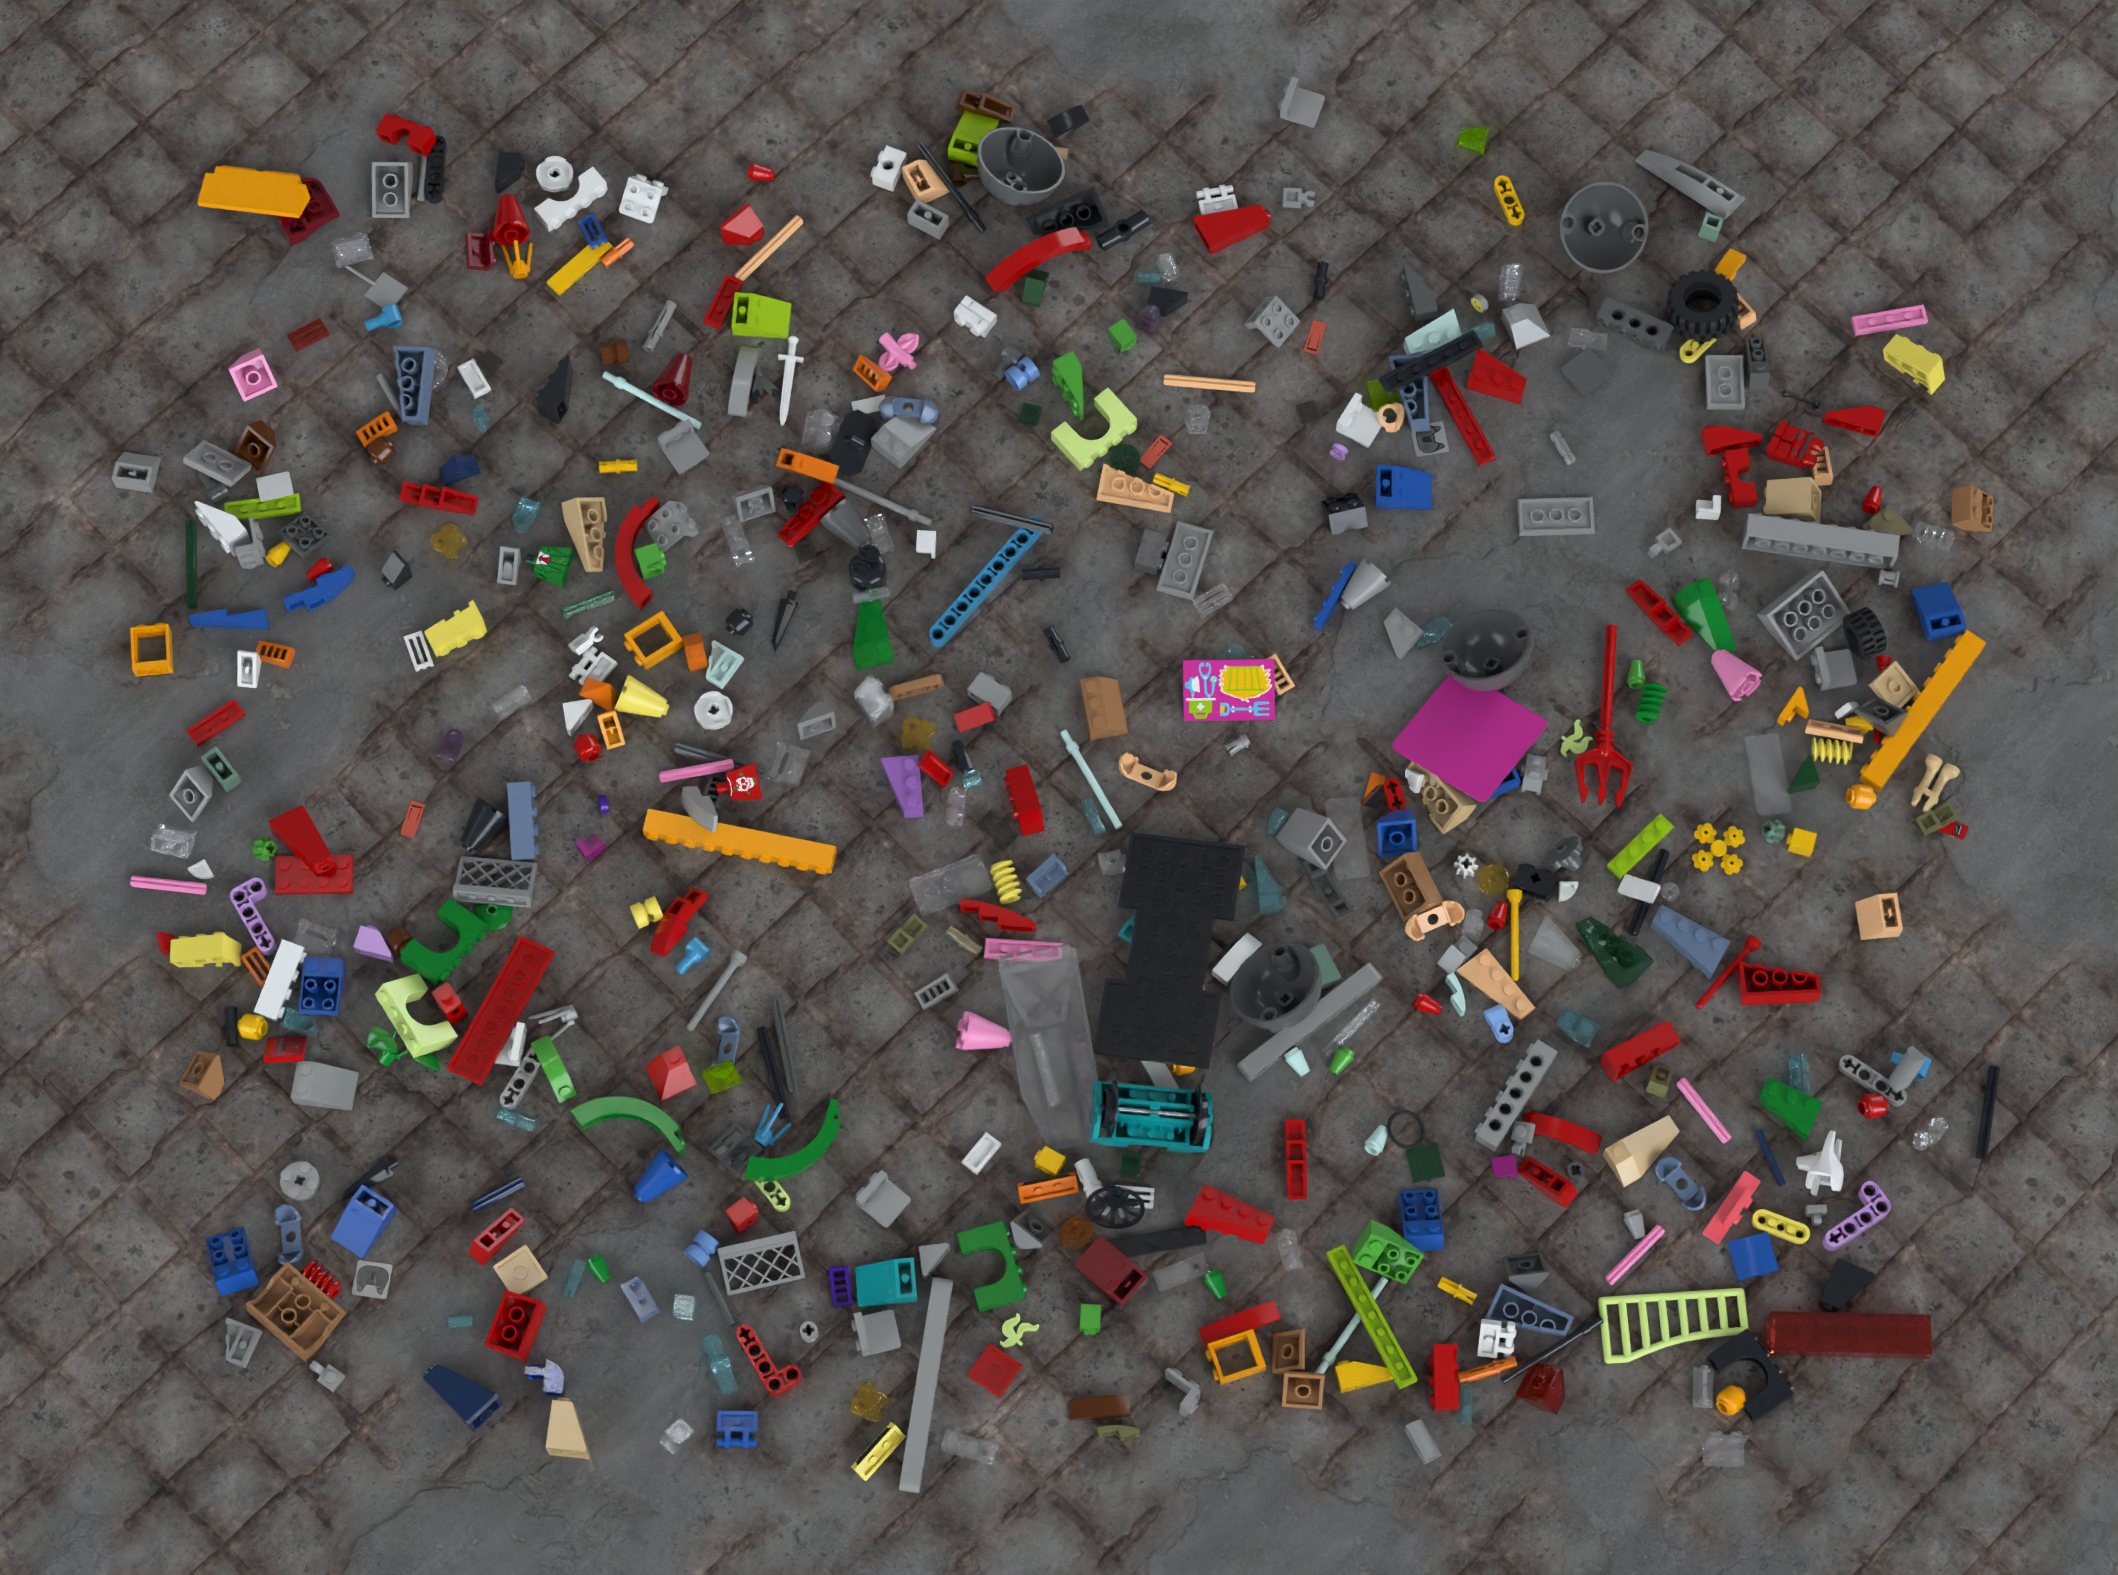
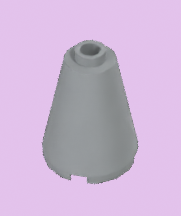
M1366 558L1361 560L1340 595V603L1347 610L1349 608L1354 610L1391 585L1390 581L1386 583L1385 579L1387 577L1373 563H1366L1368 560Z

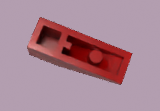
M1876 406L1826 412L1823 423L1877 438L1885 411Z
M1709 425L1702 429L1700 439L1705 456L1707 457L1724 453L1726 450L1758 446L1761 443L1762 434L1721 425Z
M1527 1156L1517 1168L1518 1173L1565 1209L1578 1195L1571 1181L1530 1156Z
M510 1208L473 1240L468 1254L484 1266L501 1250L524 1224L526 1219Z

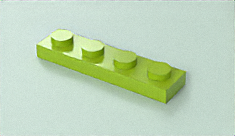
M299 493L263 502L258 498L224 503L225 512L234 515L239 521L249 520V517L261 519L302 513Z
M1660 813L1607 864V868L1621 880L1625 874L1673 830L1674 826Z

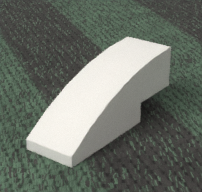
M1246 933L1212 970V976L1228 986L1241 964L1257 952L1263 944L1249 933Z

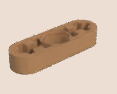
M936 674L889 688L891 700H900L939 689L944 686L942 675Z

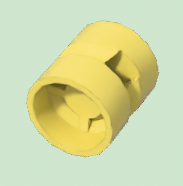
M655 896L645 899L643 904L638 902L629 906L639 929L648 926L650 921L655 923L663 917Z

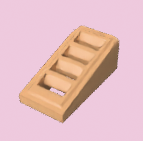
M1737 293L1738 313L1742 310L1744 311L1738 314L1736 324L1740 329H1744L1756 321V312Z
M1825 446L1821 453L1812 450V455H1824L1823 457H1817V462H1825L1816 463L1814 468L1811 467L1812 479L1817 486L1831 485L1833 473L1828 447Z
M1276 653L1267 658L1274 659V670L1278 669L1279 671L1275 674V678L1280 675L1283 676L1279 681H1275V692L1279 696L1295 685ZM1284 681L1287 682V685L1283 686L1282 688H1279V684L1283 683Z

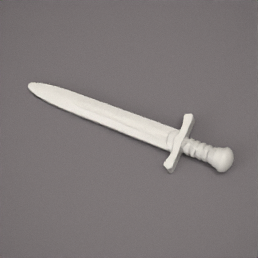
M796 336L788 338V355H778V360H785L780 404L781 426L785 424L788 415L795 362L803 363L804 361L803 357L795 356L796 345L799 341Z

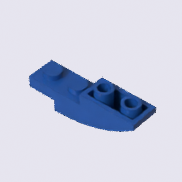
M344 566L336 572L322 574L320 578L316 579L318 586H310L300 593L289 594L283 599L287 611L290 612L306 606L308 612L331 601L355 577L352 566Z

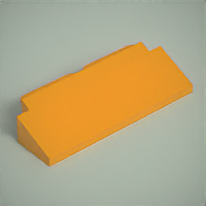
M223 165L221 167L216 166L214 173H205L198 205L300 218L310 200L307 186L302 184L299 174L269 170L261 172L252 168Z

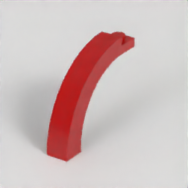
M1076 227L1053 232L1011 254L999 263L985 278L993 292L1007 291L1020 277L1039 264L1064 253L1089 250L1093 243L1085 230L1078 231Z
M654 496L643 503L642 509L635 505L629 511L619 529L615 545V561L620 582L629 599L639 610L653 598L652 590L639 578L634 568L633 549L636 538L644 526V522L661 508L659 500Z

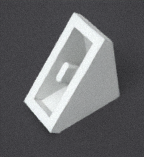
M238 650L237 686L257 688L262 662L257 652Z
M585 699L563 703L568 735L571 737L594 708L592 700Z

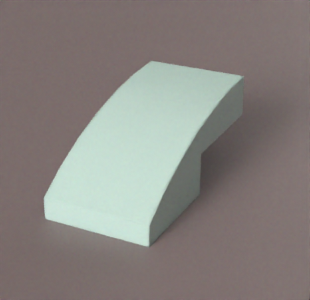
M1454 972L1447 975L1445 982L1454 993L1451 996L1450 1002L1461 1017L1466 1010L1465 998L1461 985Z

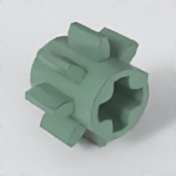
M1777 819L1773 821L1768 820L1762 826V836L1765 837V841L1771 844L1774 841L1779 842L1785 836V826Z

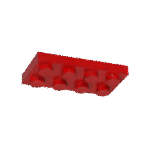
M353 854L332 855L334 867L319 874H316L297 856H276L275 895L353 894Z

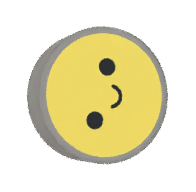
M1476 294L1471 298L1472 306L1479 313H1483L1488 309V302L1482 295Z

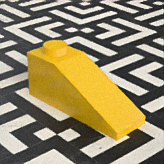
M1349 1360L1337 1363L1338 1366H1335L1334 1369L1340 1393L1393 1379L1386 1367L1356 1361L1350 1363Z

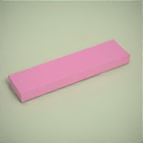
M1923 304L1851 317V323L1855 336L1927 324L1928 318Z
M985 938L984 958L1033 962L1062 958L1063 943Z

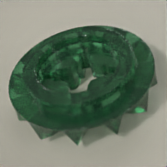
M1131 445L1116 447L1111 453L1112 467L1117 471L1125 472V474L1133 472L1139 467L1140 463L1138 450ZM1122 454L1126 458L1129 457V465L1125 461L1120 462L1122 461Z

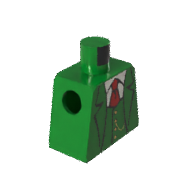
M542 546L538 555L528 553L526 564L535 566L534 573L536 577L563 588L573 559V552L570 548Z

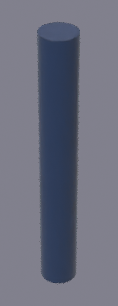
M1762 1129L1754 1132L1778 1186L1786 1184Z

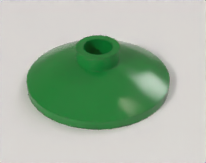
M482 903L475 905L474 915L486 923V931L502 930L512 919V906ZM491 908L496 909L494 913H489Z

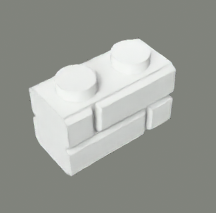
M965 296L954 310L956 323L960 326H967L976 336L986 337L990 329L997 322V315L969 296Z

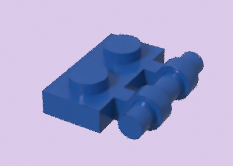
M718 1411L717 1432H725V1438H717V1446H724L725 1448H731V1446H742L743 1448L757 1446V1438H749V1433L758 1432V1411ZM731 1432H743V1438H731Z

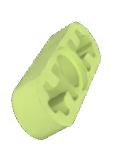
M754 1181L776 1211L785 1212L789 1209L791 1204L790 1198L777 1181L772 1182L775 1184V1189L772 1192L764 1190V1185L768 1182L759 1183ZM777 1193L781 1200L786 1199L785 1206L781 1204L777 1206L778 1200L775 1197Z

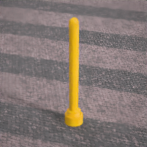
M1511 889L1507 890V900L1511 904V979L1517 981L1519 979L1518 904L1522 900V890Z

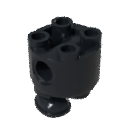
M862 546L849 564L850 582L860 592L877 593L886 583V563L882 556H880L879 549L875 546Z

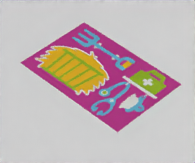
M1274 659L1183 660L1184 721L1275 720Z

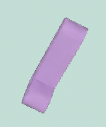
M252 878L235 887L230 892V899L262 955L270 957L277 952V945L254 906V903L267 895V888L262 879ZM255 886H262L259 891H253ZM239 895H244L242 901H236V898ZM253 911L252 916L245 917L246 912ZM256 927H263L261 932L254 933ZM266 939L270 947L266 948L262 940Z
M1865 1182L1858 1192V1196L1865 1207L1826 1233L1822 1241L1826 1250L1835 1251L1885 1218L1891 1209L1890 1201L1875 1182ZM1866 1188L1871 1189L1872 1192H1873V1195H1872V1196L1866 1195L1865 1192H1864V1189H1866ZM1876 1205H1883L1885 1211H1878ZM1860 1216H1867L1869 1218V1222L1865 1223L1861 1221ZM1844 1226H1850L1853 1229V1233H1847L1844 1230ZM1839 1234L1840 1237L1836 1242L1829 1241L1830 1238L1834 1239Z

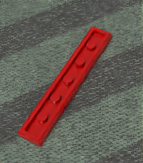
M1445 366L1429 374L1428 376L1478 466L1480 467L1495 460V453L1447 367Z

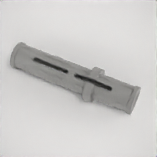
M666 301L653 328L648 332L647 340L642 346L645 351L653 353L658 341L662 339V333L674 310L677 308L674 302Z

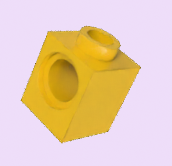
M1044 1146L1043 1150L1039 1149L1035 1155V1167L1051 1176H1055L1060 1173L1066 1162V1157Z

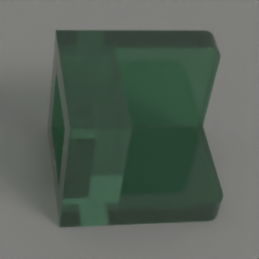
M1123 1152L1120 1177L1140 1179L1142 1154Z

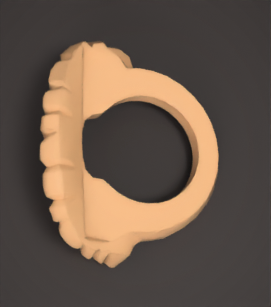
M1394 402L1393 404H1385L1380 407L1377 419L1386 432L1394 433L1403 425L1402 423L1405 419L1404 406ZM1391 408L1396 413L1395 422L1386 423L1383 420L1382 415L1385 409Z

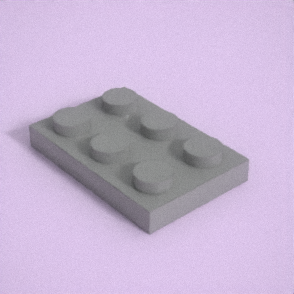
M1706 355L1707 409L1744 410L1743 356Z
M205 440L185 455L183 459L184 464L230 487L247 474L252 466L251 463Z

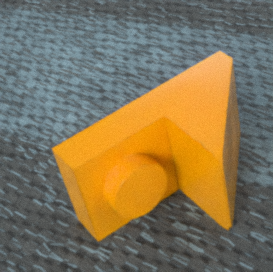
M1800 686L1779 715L1777 723L1784 726L1786 721L1791 722L1796 713L1805 719L1808 717L1807 702L1803 688Z

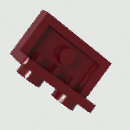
M487 230L485 234L470 232L465 234L467 269L489 271L492 265L495 264L496 254L493 252L495 238L492 237V230Z

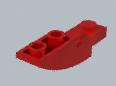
M692 888L684 898L679 896L675 898L658 925L650 948L651 953L665 957L687 932L686 922L691 919L693 914L709 897L705 891Z

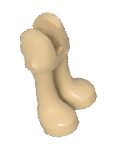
M1928 754L1926 757V773L1919 786L1914 789L1911 805L1916 807L1917 803L1921 800L1922 794L1927 796L1929 799L1925 802L1922 810L1925 813L1934 804L1938 803L1939 794L1947 781L1956 778L1960 773L1956 766L1948 763L1944 764L1933 788L1929 790L1930 783L1943 764V761L1933 754Z

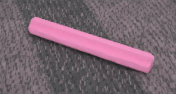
M732 759L662 771L659 774V778L664 783L734 769V762Z
M134 875L130 881L132 887L202 895L207 892V885L205 883Z
M1686 1078L1680 1079L1676 1084L1720 1141L1723 1144L1727 1143L1732 1136Z
M1656 1225L1606 1275L1605 1280L1610 1285H1613L1664 1234L1665 1230L1660 1225Z

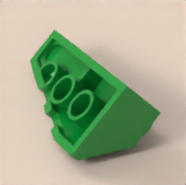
M1709 577L1689 584L1671 597L1678 614L1683 619L1685 618L1691 625V628L1701 635L1704 642L1714 652L1717 650H1726L1729 653L1737 651L1717 593Z

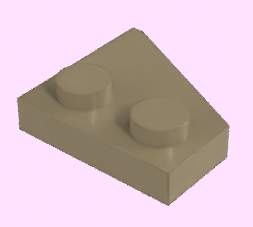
M1890 504L1860 528L1861 530L1872 529L1879 533L1892 532L1899 536L1905 534L1908 536L1914 531Z

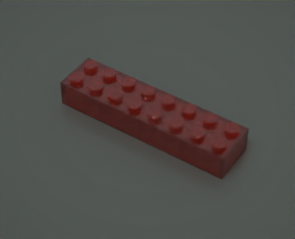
M1770 1311L1767 1316L1768 1352L1770 1356L1929 1359L1932 1355L1931 1315Z

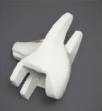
M1832 1130L1828 1133L1821 1152L1796 1158L1798 1169L1808 1171L1805 1185L1808 1189H1811V1194L1817 1196L1819 1185L1831 1186L1833 1191H1841L1844 1177L1843 1166L1840 1163L1842 1140L1837 1139L1835 1142L1836 1132Z

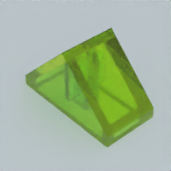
M1490 126L1461 130L1456 146L1484 154L1489 138Z

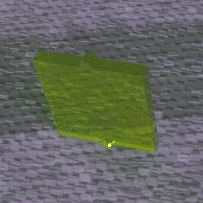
M1379 379L1376 381H1366L1365 385L1373 412H1378L1380 407L1385 404H1393L1394 402L1401 404L1398 391L1388 395ZM1387 408L1384 411L1388 413L1389 411H1392V409Z
M732 1060L715 1064L713 1067L701 1071L712 1094L725 1089L728 1090L730 1087L742 1083Z

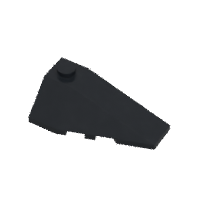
M1095 186L1074 194L1026 218L1033 235L1051 234L1076 227L1078 230H1092L1108 223Z

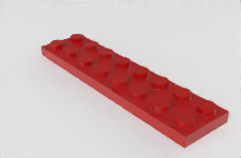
M520 935L446 1067L448 1071L475 1084L483 1085L511 1035L512 1029L516 1026L552 961L555 951Z

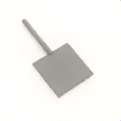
M349 265L345 266V268L372 284L364 296L382 308L391 304L396 305L408 290L406 286L384 272L374 282Z

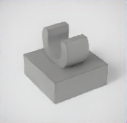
M1827 1204L1807 1205L1805 1207L1804 1216L1805 1218L1811 1217L1812 1226H1820V1223H1822L1821 1217H1825L1827 1213Z

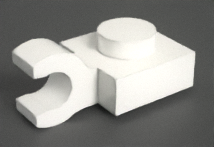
M593 626L585 635L582 633L568 646L571 651L581 655L589 650L590 646L594 644L593 641H601L603 635L599 633L594 637L595 632L599 629Z

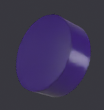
M605 794L598 795L600 813L606 814L609 812L607 797Z

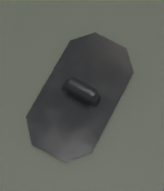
M857 409L847 413L843 419L829 456L831 463L839 466L838 471L848 477L862 472L872 447L871 438L878 431L873 417Z

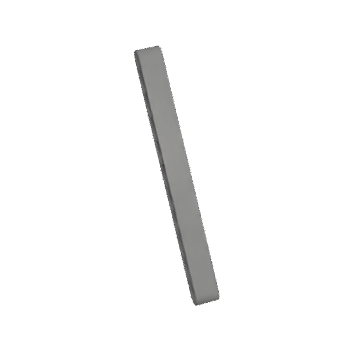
M933 1277L900 1478L899 1490L920 1492L953 1288V1280Z

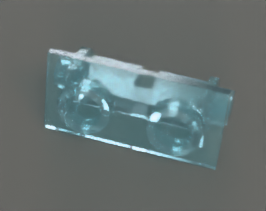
M1801 1052L1789 1057L1790 1087L1809 1094V1090H1811L1810 1076H1804L1803 1074L1810 1072L1809 1058H1807V1055H1801Z

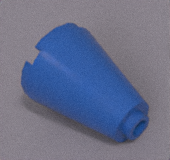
M664 1149L657 1152L634 1187L636 1191L634 1195L640 1202L651 1201L688 1177L682 1166L678 1165L674 1161L675 1159Z

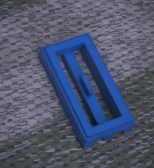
M594 213L578 221L591 250L595 249L594 246L596 245L598 247L601 246L602 242L608 243ZM592 219L601 235L600 238L597 237L590 223ZM583 223H587L595 239L594 241H591Z

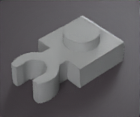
M1284 188L1283 207L1301 208V204L1313 207L1314 201H1310L1308 198H1313L1315 192L1308 191L1302 193V188Z

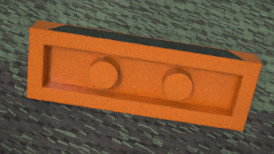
M1075 1172L1017 1183L1021 1204L1079 1192Z

